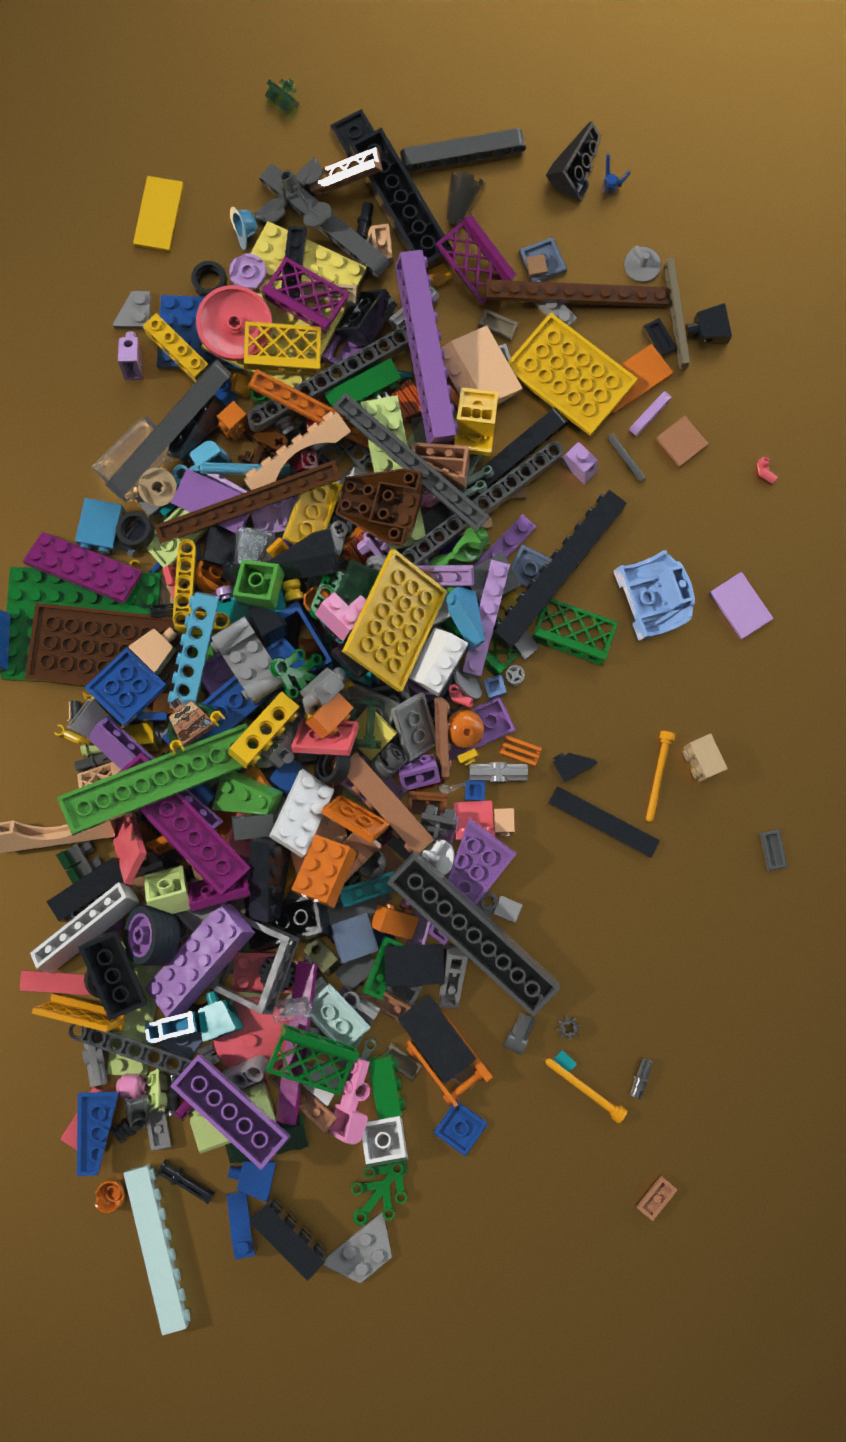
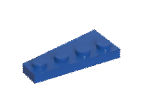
M120 1091L78 1093L77 1176H97L99 1174Z

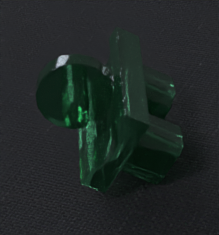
M289 78L286 81L281 79L279 84L282 85V88L272 80H268L266 84L269 88L265 96L274 103L278 96L281 95L283 98L278 107L286 113L293 106L298 107L300 103L288 94L289 92L292 94L296 93L292 79Z

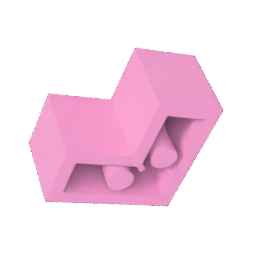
M334 592L321 603L315 615L344 641L350 635L366 599L360 595L348 606Z

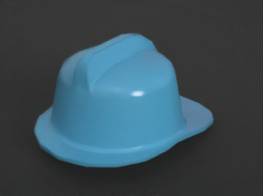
M231 207L230 218L232 225L237 233L241 248L246 250L247 238L255 234L257 222L250 210H238L235 207Z

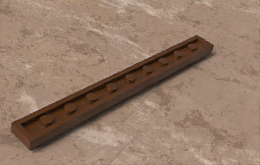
M486 279L485 283L486 300L665 308L669 305L668 287Z
M333 460L157 524L155 529L160 544L163 545L342 479L336 462Z

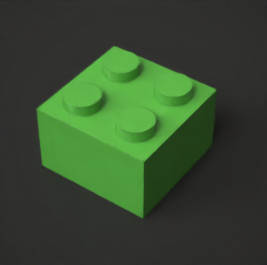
M242 559L233 596L242 605L276 609L285 573L279 564Z

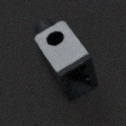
M723 303L697 312L694 323L686 324V334H697L700 344H728L732 333L726 304Z

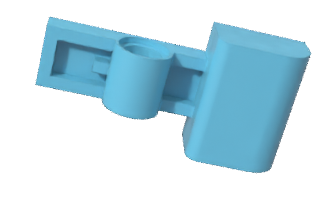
M206 441L190 452L195 465L190 468L185 465H178L174 468L173 476L176 480L177 488L182 480L181 476L186 469L202 475L200 473V464L202 462L230 463L233 460L215 442Z

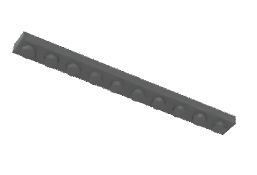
M346 392L333 405V409L401 468L421 471L422 486L474 531L477 532L489 519V516Z

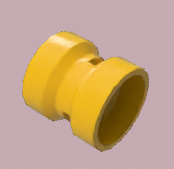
M300 579L288 580L282 583V590L285 591V603H292L303 599V592L300 591Z

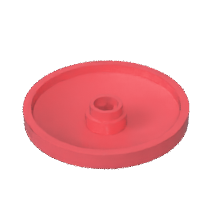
M228 285L213 290L202 300L197 311L196 328L202 344L212 354L229 361L244 360L245 321L272 323V316L266 302L256 292L243 286ZM249 327V334L254 339L261 334L257 328ZM270 329V330L267 332V334H268L269 336L271 335L272 329ZM263 335L257 342L264 349L269 340ZM255 344L248 348V355H257L260 352Z
M248 997V998H250V999H252V1000H254V1001H256V1002L259 1003L261 997ZM234 1001L233 1005L244 1025V1029L215 1039L214 1046L217 1054L228 1068L258 1055L266 1057L269 1061L281 1034L282 1024H289L287 1014L277 1004L273 1014H260ZM286 1040L283 1041L281 1046L283 1053L285 1052ZM283 1058L276 1061L272 1068L278 1069L283 1064Z

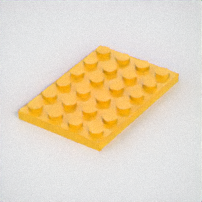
M551 312L508 361L519 382L550 406L560 411L589 436L595 432L638 380V378Z
M390 550L342 652L397 692H402L448 591L397 550Z

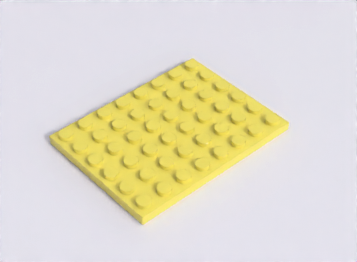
M267 221L250 253L260 257L265 264L267 271L266 280L261 287L252 291L256 292L266 302L272 316V323L311 326L265 300L262 296V288L265 284L269 283L285 258L288 230ZM306 239L303 267L333 284L357 285L359 287L367 271L366 266ZM302 275V281L311 282L309 276ZM282 280L276 281L272 287L281 289ZM305 302V305L312 308L316 307L317 303ZM343 305L332 322L327 335L321 332L320 360L334 335V330L349 305ZM322 309L321 314L329 319L332 309ZM272 329L270 335L271 339L274 340L280 335L276 329ZM291 330L285 334L292 342L299 336L295 331ZM308 332L304 336L312 343L316 339L317 332ZM283 337L276 342L282 350L289 345ZM302 338L295 343L301 352L308 346ZM202 344L201 349H202L203 351L207 352V353L212 354V353ZM273 345L266 351L273 357L280 353ZM293 347L285 352L289 358H295L298 355ZM311 348L304 353L308 359L316 360V353ZM225 360V361H227V362H229V363H231V364H233V365H235V366L240 367V368L243 369L244 360H242V361H229V360ZM246 370V371H248V372L254 374L256 370ZM262 371L291 387H295L313 375Z

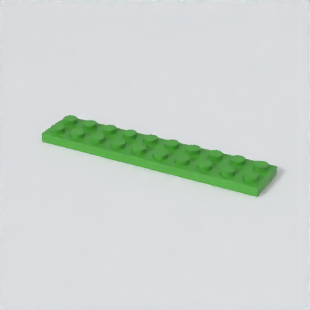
M242 724L186 746L184 751L178 749L175 751L176 755L173 752L58 796V803L72 836L244 768L228 754V751L248 728L247 724ZM254 742L247 743L249 748H257Z

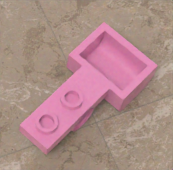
M359 1057L357 1062L354 1061L348 1079L344 1084L341 1103H335L333 1113L339 1119L328 1131L329 1134L349 1144L360 1142L368 1120L366 1115L356 1110L358 1101L366 1100L370 1094V1087L364 1083L370 1062Z

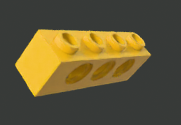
M157 313L143 325L146 335L194 382L208 369L209 364Z
M281 691L229 748L228 754L244 768H247L250 764L254 766L260 759L259 754L263 750L266 752L273 745L272 740L274 737L277 736L279 738L286 730L284 726L288 722L293 723L299 716L297 712L300 706ZM280 714L283 720H276L273 715ZM267 728L270 730V734L265 735L260 729ZM254 742L257 744V748L251 749L247 743Z

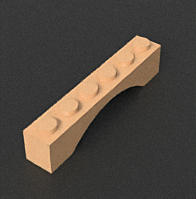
M328 412L322 417L323 421L317 425L315 422L307 428L308 432L303 436L299 434L291 440L293 442L288 447L284 445L276 451L277 455L272 459L270 456L261 462L262 466L257 470L253 468L245 474L247 477L244 481L249 488L253 490L275 482L287 460L301 449L318 443H336L350 433V429L338 412Z
M113 819L72 836L68 824L57 827H37L15 820L0 822V853L115 837L117 823Z

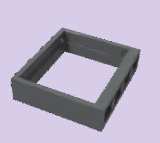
M239 912L251 927L281 940L260 1001L258 1003L222 985L229 963L211 982L208 988L260 1014H273L300 938L263 921L250 919L248 914Z

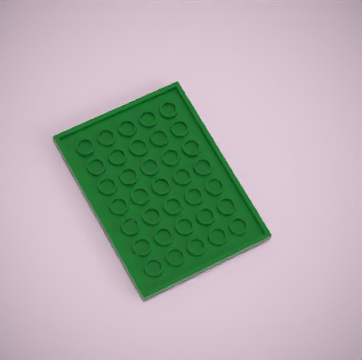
M10 567L6 612L11 614L8 670H1V679L48 682L25 678L36 603L149 614L147 605L160 604L162 574L142 572L143 575L125 604H121L37 569Z

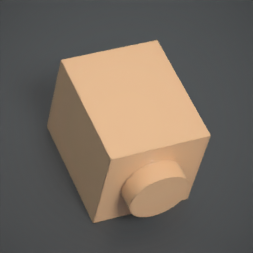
M514 808L494 809L495 834L499 833V837H510V833L515 832Z

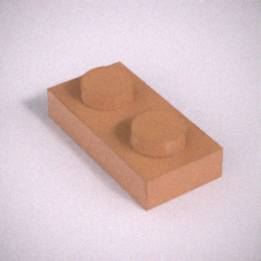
M660 1176L636 1207L653 1221L677 1192V1189L664 1177Z

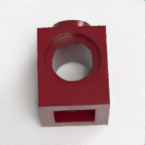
M308 450L296 452L289 458L290 475L317 467V452Z

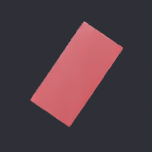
M134 811L133 816L125 818L123 815L116 828V835L112 837L123 881L127 885L133 883L147 854Z

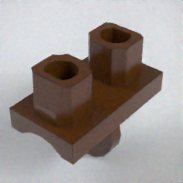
M258 445L257 448H254L251 458V452L246 451L245 455H239L237 460L242 464H258L267 457H271V455L262 451L263 447Z

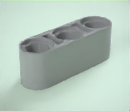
M258 1055L227 1068L222 1073L241 1090L262 1080L269 1061L266 1057Z

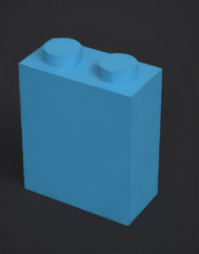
M85 498L75 542L80 547L90 551L93 548L98 549L99 552L104 554L116 553L119 541L116 534V526L119 519L125 514L123 505Z

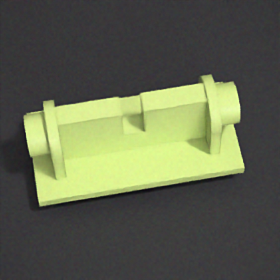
M158 1068L150 1072L147 1077L148 1113L157 1109V1112H165V1108H167L166 1093H161V1090H167L168 1075H166L165 1071H160Z

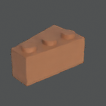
M412 443V450L453 486L466 491L470 465L469 446Z

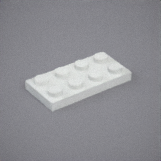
M304 769L299 771L269 837L298 856H305L323 817L322 809L329 803L334 789Z

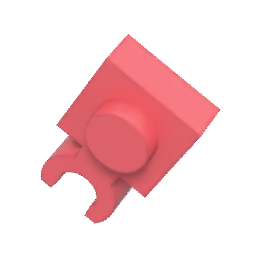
M167 565L163 568L167 586L172 588L171 595L174 598L176 567Z

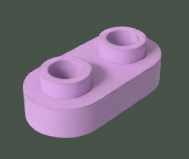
M234 585L223 586L210 595L220 597L219 601L231 600L230 598L233 597L235 587Z

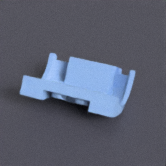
M662 550L649 559L632 565H622L613 571L619 588H624L635 618V622L632 624L638 641L660 635L690 621L695 604L692 584L683 565L679 561L676 562L670 554H667V551Z

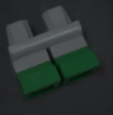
M91 841L82 844L76 843L71 848L56 854L64 870H67L65 872L72 884L104 864L99 856L91 861L87 855L95 850Z

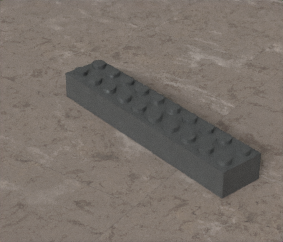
M417 850L389 877L387 883L532 1016L561 989L560 982L428 860L423 858Z

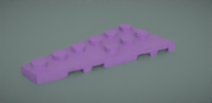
M469 817L448 880L477 905L514 858L516 852ZM433 924L431 925L429 934L445 945L449 939Z

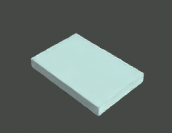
M330 983L313 997L311 1020L329 1039L351 1045L369 1030L370 1026Z

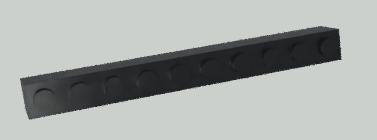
M608 490L606 494L602 493L596 500L598 504L595 508L590 507L584 515L587 518L583 522L579 521L573 529L575 531L572 536L568 535L562 542L564 546L561 550L556 549L550 558L553 560L549 564L545 563L539 571L541 573L537 579L534 577L528 584L529 589L527 592L524 593L522 591L517 597L516 601L518 603L514 607L510 606L504 614L506 618L502 622L499 620L495 624L492 637L509 650L513 648L624 510L627 503L611 490Z

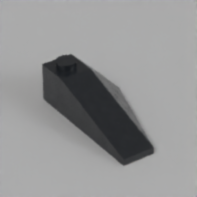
M590 121L553 162L546 174L555 190L577 201L581 200L588 188V174L592 172V159L597 153L601 134L593 121Z
M213 395L170 443L167 452L169 457L182 459L218 426L219 420L217 415L226 406L216 395Z

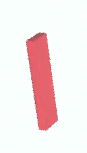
M21 970L19 990L91 995L85 988V974L56 972L51 974L41 971Z

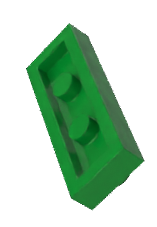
M384 937L363 988V993L382 1000L387 988L385 986L384 946L404 944Z

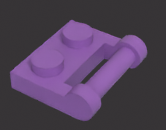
M334 333V337L321 360L334 365L363 349L365 346H356L345 340L336 359L333 357V354L340 339H345ZM349 365V368L354 369L355 365Z

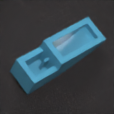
M194 1012L145 1024L147 1044H159L197 1032Z

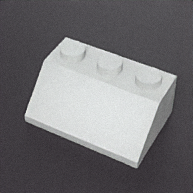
M434 628L422 647L408 680L439 697L468 648V643L452 633Z

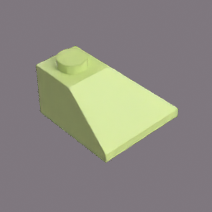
M183 865L144 875L146 903L148 906L171 914L190 909L188 884Z

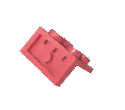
M492 801L455 802L453 804L456 817L459 818L455 833L456 841H461L469 817L495 836Z

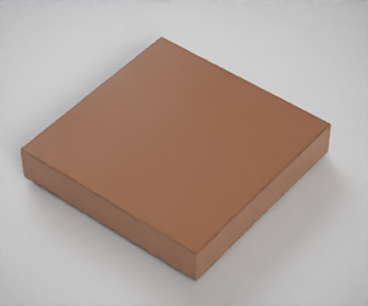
M686 416L682 417L655 439L678 467H681L709 444Z

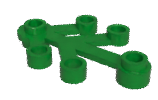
M303 649L294 650L292 655L285 660L276 658L270 663L271 674L281 679L286 688L285 695L290 699L296 698L299 692L292 685L288 675L294 677L300 690L304 689L307 686L305 681L311 682L317 677V675L307 673L306 671L322 663V657L319 654L311 655L307 662L296 669L289 666L305 658L306 654Z
M405 1161L389 1163L384 1166H366L364 1168L363 1175L367 1179H371L377 1174H387V1176L381 1181L355 1182L352 1184L351 1192L354 1195L375 1190L364 1207L355 1210L353 1221L356 1225L363 1226L368 1222L369 1212L382 1195L384 1219L392 1220L394 1218L395 1211L392 1208L389 1185L395 1179L397 1189L395 1200L399 1204L405 1203L407 1200L403 1184V1176L407 1172ZM395 1165L401 1166L399 1172L394 1171L393 1167ZM369 1168L373 1170V1174L370 1176L366 1174V1170ZM355 1185L361 1187L359 1192L354 1191L353 1187ZM398 1194H403L405 1199L402 1201L398 1200ZM387 1210L392 1211L393 1215L391 1217L385 1215ZM359 1214L364 1215L365 1219L363 1221L357 1219Z

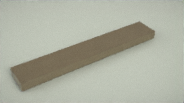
M668 258L664 265L669 290V303L679 369L687 370L690 359L674 258Z

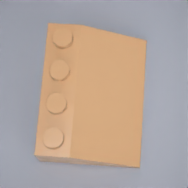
M488 326L452 340L441 347L444 350L443 365L447 367L448 375L459 395L461 387L499 392L497 405L523 390Z

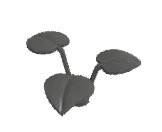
M313 157L296 176L291 170H286L280 174L279 180L282 183L280 188L283 199L274 198L263 205L260 210L253 213L259 221L274 223L285 215L284 207L287 206L286 191L291 194L297 192L310 210L303 218V222L307 227H318L331 218L332 209L329 204L320 202L312 208L298 187H303L304 185L311 186L322 177L323 170L316 157Z

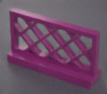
M471 214L435 244L480 305L486 301V295L482 298L478 293V285L485 286V283L479 282V272L489 273L488 280H491L492 274H498L502 280H511L516 276V273ZM461 227L467 233L466 240L457 238V230ZM445 240L453 241L452 251H446L442 246ZM456 242L466 243L465 253L456 252ZM469 243L475 244L478 247V255L468 254ZM455 255L465 256L464 267L457 266ZM468 257L477 258L476 268L467 267ZM480 259L488 260L489 270L480 269ZM467 270L476 271L475 282L467 279Z
M287 257L283 259L269 283L265 284L261 290L265 300L313 327H321V332L326 335L330 330L332 322L350 296L345 290ZM288 264L294 267L295 273L284 275L283 269ZM307 275L310 277L311 282L300 284L298 276ZM296 277L298 285L287 287L285 279ZM276 281H284L285 288L276 289L272 287ZM323 284L326 286L327 291L316 293L314 285ZM312 286L314 294L303 297L301 288ZM299 289L301 297L293 299L289 296L288 291ZM339 293L343 296L340 301L332 303L331 294ZM328 295L330 303L319 306L318 297ZM315 298L316 307L309 308L305 305V300ZM322 309H332L329 319L321 314Z

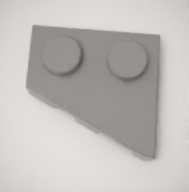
M131 291L113 323L114 329H144L143 325L150 319V291Z

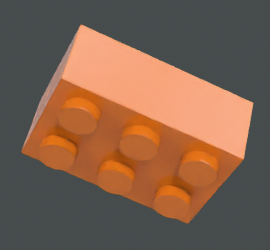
M315 834L291 890L300 896L334 908L357 852L349 846Z

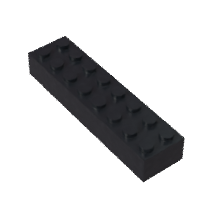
M382 127L350 143L351 157L373 148L378 149L383 171L365 177L364 180L406 252L422 250L423 256L427 257L428 262L426 272L447 262L435 245L445 234ZM374 155L369 156L367 161L375 160ZM448 240L442 243L446 251L453 250Z

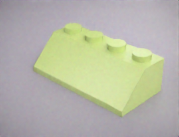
M265 1082L241 1090L276 1122L272 1098ZM193 1108L189 1113L190 1124L200 1154L231 1143Z

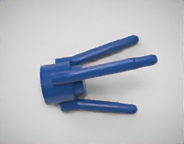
M609 153L606 155V174L603 183L604 193L615 192L617 187H621L631 174L628 171L620 180L616 175L610 174Z

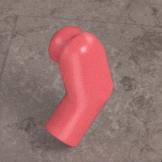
M762 457L757 462L758 474L773 484L778 476L769 471V458Z
M456 684L449 686L448 692L454 703L472 707L473 698L464 696Z

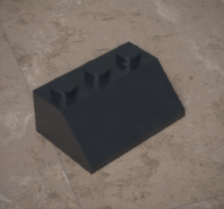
M386 289L362 291L357 296L356 306L351 305L334 333L356 346H368L375 341V337L384 328V324L393 315V311L398 305Z

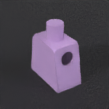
M132 331L126 332V336L119 339L118 363L124 380L143 379V352L137 334Z
M579 442L559 460L584 485L598 472V460Z

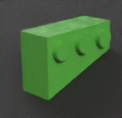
M234 771L220 777L211 810L267 815L278 810L283 792Z

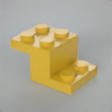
M461 387L457 413L458 433H456L454 445L469 446L470 454L491 456L499 392Z

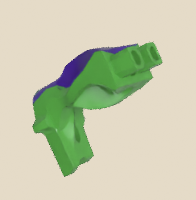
M483 527L477 532H474L472 528H468L465 534L457 537L441 549L438 555L428 561L431 566L463 565L479 560L484 555L483 549L490 546L489 535ZM444 586L448 594L455 589L454 586Z

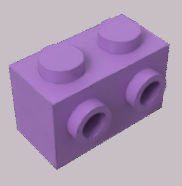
M433 754L423 755L410 762L407 761L397 770L403 791L441 782Z

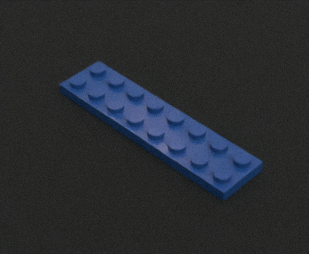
M283 637L272 643L265 650L272 660L276 658L285 660L292 655L295 649ZM304 659L296 661L289 667L296 669L306 661ZM234 675L202 702L205 705L211 706L216 711H220L226 719L220 718L217 721L219 726L210 730L194 743L235 728L281 688L271 692L254 705L251 700L247 702L241 692L244 689ZM288 675L291 681L294 677ZM167 732L165 735L162 736V738L170 746Z

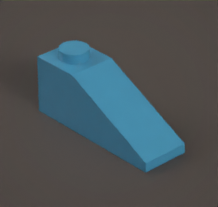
M456 587L446 595L448 611L464 640L468 643V647L470 650H474L485 642L476 591Z

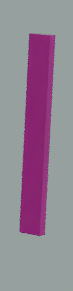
M297 961L288 1025L309 1032L318 964ZM286 1041L285 1052L294 1048L292 1042ZM307 1047L298 1051L301 1059L305 1058ZM296 1052L285 1057L288 1065L299 1060ZM301 1064L290 1069L292 1074L296 1076L304 1071ZM281 1077L276 1122L296 1125L302 1083Z

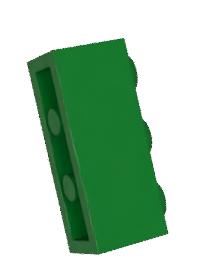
M393 1053L369 1057L368 1062L370 1063L368 1068L378 1120L402 1117L404 1110H406L405 1098H401L400 1095L402 1082L401 1078H397L396 1071L399 1070L397 1058H393Z

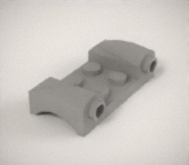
M245 617L211 637L212 642L210 644L216 653L220 651L244 690L241 692L247 702L251 700L256 705L271 692L284 687L281 679L271 674L270 663L272 659Z

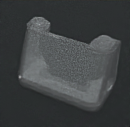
M147 416L141 417L89 469L106 484L154 430L156 425ZM169 445L148 469L159 468L163 463L167 461L171 463L175 459L167 455ZM139 479L120 498L125 503L127 501L132 502L138 494L136 492Z

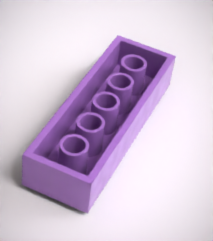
M224 903L217 905L179 948L173 959L145 987L166 1018L184 1014L255 934L254 930L233 904Z
M202 1054L197 1055L170 1086L260 1170L268 1164L291 1137Z

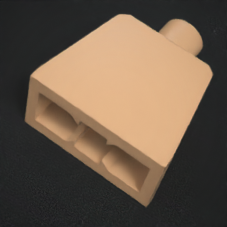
M170 627L162 635L157 630L152 629L132 643L129 648L155 674L159 675L176 652V649L170 642L178 635Z

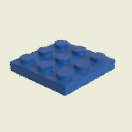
M126 648L84 688L114 718L126 727L168 686L134 653Z

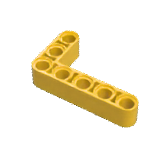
M184 539L179 543L177 553L173 623L175 630L180 634H186L187 626L179 625L178 622L185 620L186 615L191 613L192 607H189L191 595L194 596L197 554L194 542L189 539ZM185 549H191V550H192V551L189 552V553H184V552H183ZM185 566L190 567L188 571L182 570ZM188 584L189 587L183 589L181 588V585ZM181 602L188 603L185 607L179 606ZM196 611L198 618H206V612ZM216 612L212 635L230 626L228 615ZM225 622L226 625L223 627L217 626V623ZM193 628L192 634L202 635V630L200 628Z

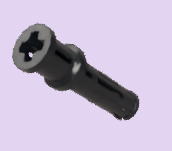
M165 1159L156 1175H161L169 1180L171 1185L177 1184L208 1205L215 1193L183 1174L184 1171L181 1168L177 1169Z

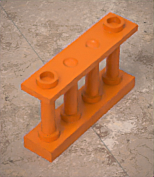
M456 1028L455 1030L477 1058L472 1062L477 1070L474 1071V1075L451 1093L443 1084L442 1079L433 1071L428 1060H425L421 1055L417 1045L413 1044L411 1040L406 1042L409 1045L406 1049L413 1058L415 1056L418 1057L445 1093L443 1098L449 1106L452 1104L455 1107L459 1104L455 1099L479 1080L485 1079L488 1082L493 1078Z

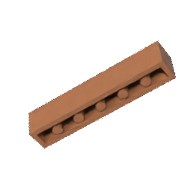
M354 752L350 756V771L344 781L349 780L353 784L351 789L358 796L361 794L366 799L364 803L371 811L375 809L379 813L378 816L390 823L389 825L392 828L390 832L397 840L401 838L405 842L403 847L410 854L415 850L420 853L435 839L360 755Z

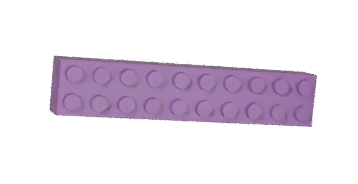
M422 250L400 252L395 269L427 443L450 445L456 433H458L457 422L453 420L455 410L449 398L451 396V388L446 382L448 371L447 367L443 365L444 350L440 348L439 344L441 333L436 327L438 322L437 312L433 311L434 295L430 293L429 289L431 278L426 272L428 267L427 257L423 256Z

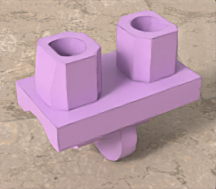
M364 533V539L357 544L360 553L365 555L372 550L374 554L371 556L381 555L387 558L383 550L389 553L390 548L388 546L390 544L375 538L378 542L376 543L369 533Z

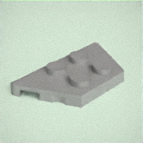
M383 1212L379 1213L326 1256L323 1265L361 1283L391 1259V1248Z

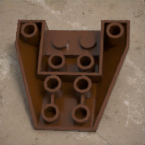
M402 468L345 477L336 514L384 543L403 546L413 534L422 500V472Z

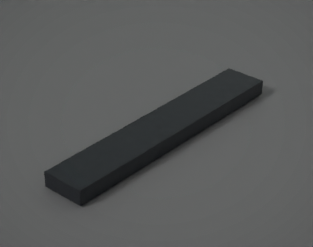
M558 786L548 802L551 806L652 858L660 842L655 837Z

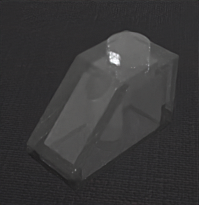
M308 997L277 1002L273 1012L274 1024L311 1017L312 1007Z

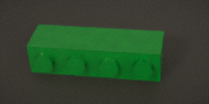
M390 358L324 394L331 408H333V405L345 392L360 405V402H364L371 397L376 399L378 395H383V391L388 388L389 390L397 388L400 385L401 376Z

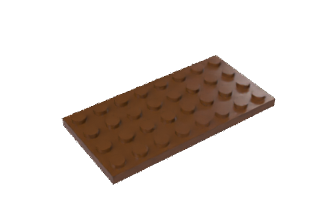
M36 603L25 678L86 686L124 649L128 648L134 653L129 646L152 629L157 630L162 635L170 627L178 635L170 642L176 649V652L161 673L157 675L168 686L162 693L169 694L170 691L174 690L175 686L172 683L173 674L178 672L179 665L176 664L177 655L182 653L183 645H180L182 634L175 630L173 617H150L149 614ZM180 620L178 624L184 625L185 620Z

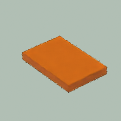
M342 794L323 807L321 812L370 843L386 831L390 824Z

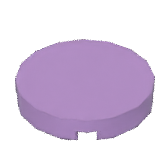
M246 253L232 261L229 274L234 285L256 290L265 282L267 271L260 257Z

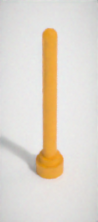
M660 731L659 739H661L660 743L662 745L646 816L647 822L654 820L669 745H672V742L675 740L676 734L672 732Z
M551 1058L545 1061L548 1067L609 1111L615 1122L618 1124L622 1122L628 1112L625 1108L611 1104Z

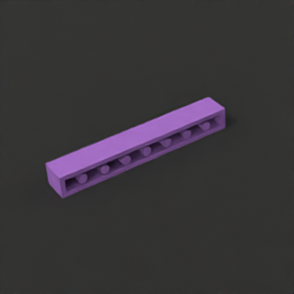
M109 716L97 723L88 737V740L120 769L124 768L140 753L149 761L155 759ZM189 789L181 792L180 794L217 831L223 820Z

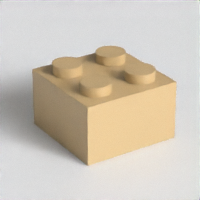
M712 734L692 741L683 747V756L687 762H690L692 766L691 773L699 782L728 769Z

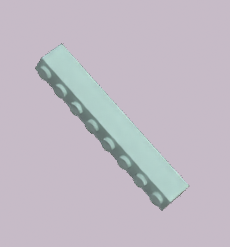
M151 1164L129 1169L124 1172L125 1182L162 1335L186 1329L189 1321H191L189 1309H185V1291L183 1288H180L179 1281L181 1280L179 1268H175L174 1264L176 1254L174 1248H171L169 1243L171 1233L169 1228H166L164 1222L166 1220V1212L160 1206L161 1192L159 1188H156L154 1181L157 1180L156 1171L154 1168H151Z

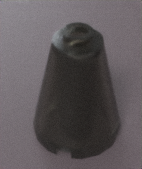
M455 171V174L454 172L451 173L446 215L450 225L456 227L469 216L486 188V183L483 180L479 179L478 182L474 179V175L461 171Z

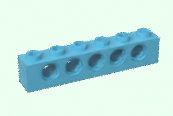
M195 592V595L190 597L189 607H192L190 615H186L184 626H187V632L182 634L180 645H183L182 653L177 655L176 664L179 665L178 672L173 674L172 683L175 686L174 690L169 692L167 702L171 703L176 698H180L184 705L190 701L194 704L197 702L220 599L218 596ZM197 609H204L207 613L206 618H198L196 615ZM200 628L202 630V637H194L192 629ZM189 647H195L198 650L196 657L188 654ZM191 666L194 674L191 676L186 675L184 667ZM181 685L188 686L190 689L189 694H182L179 687Z

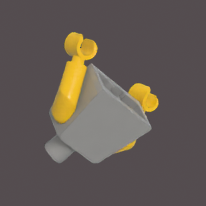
M83 692L84 698L87 700L66 728L62 725H57L63 729L62 733L57 734L54 732V734L59 738L64 737L76 744L90 745L92 742L88 740V737L95 725L108 716L112 719V716L91 694L86 695Z

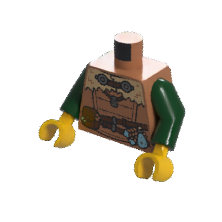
M180 698L174 699L170 706L175 712L169 716L170 722L168 723V739L173 754L176 755L175 751L178 748L184 751V747L191 745L210 730L219 726L217 721L220 718L224 720L226 718L220 711H216L211 706L198 702L194 704L190 701L184 705Z

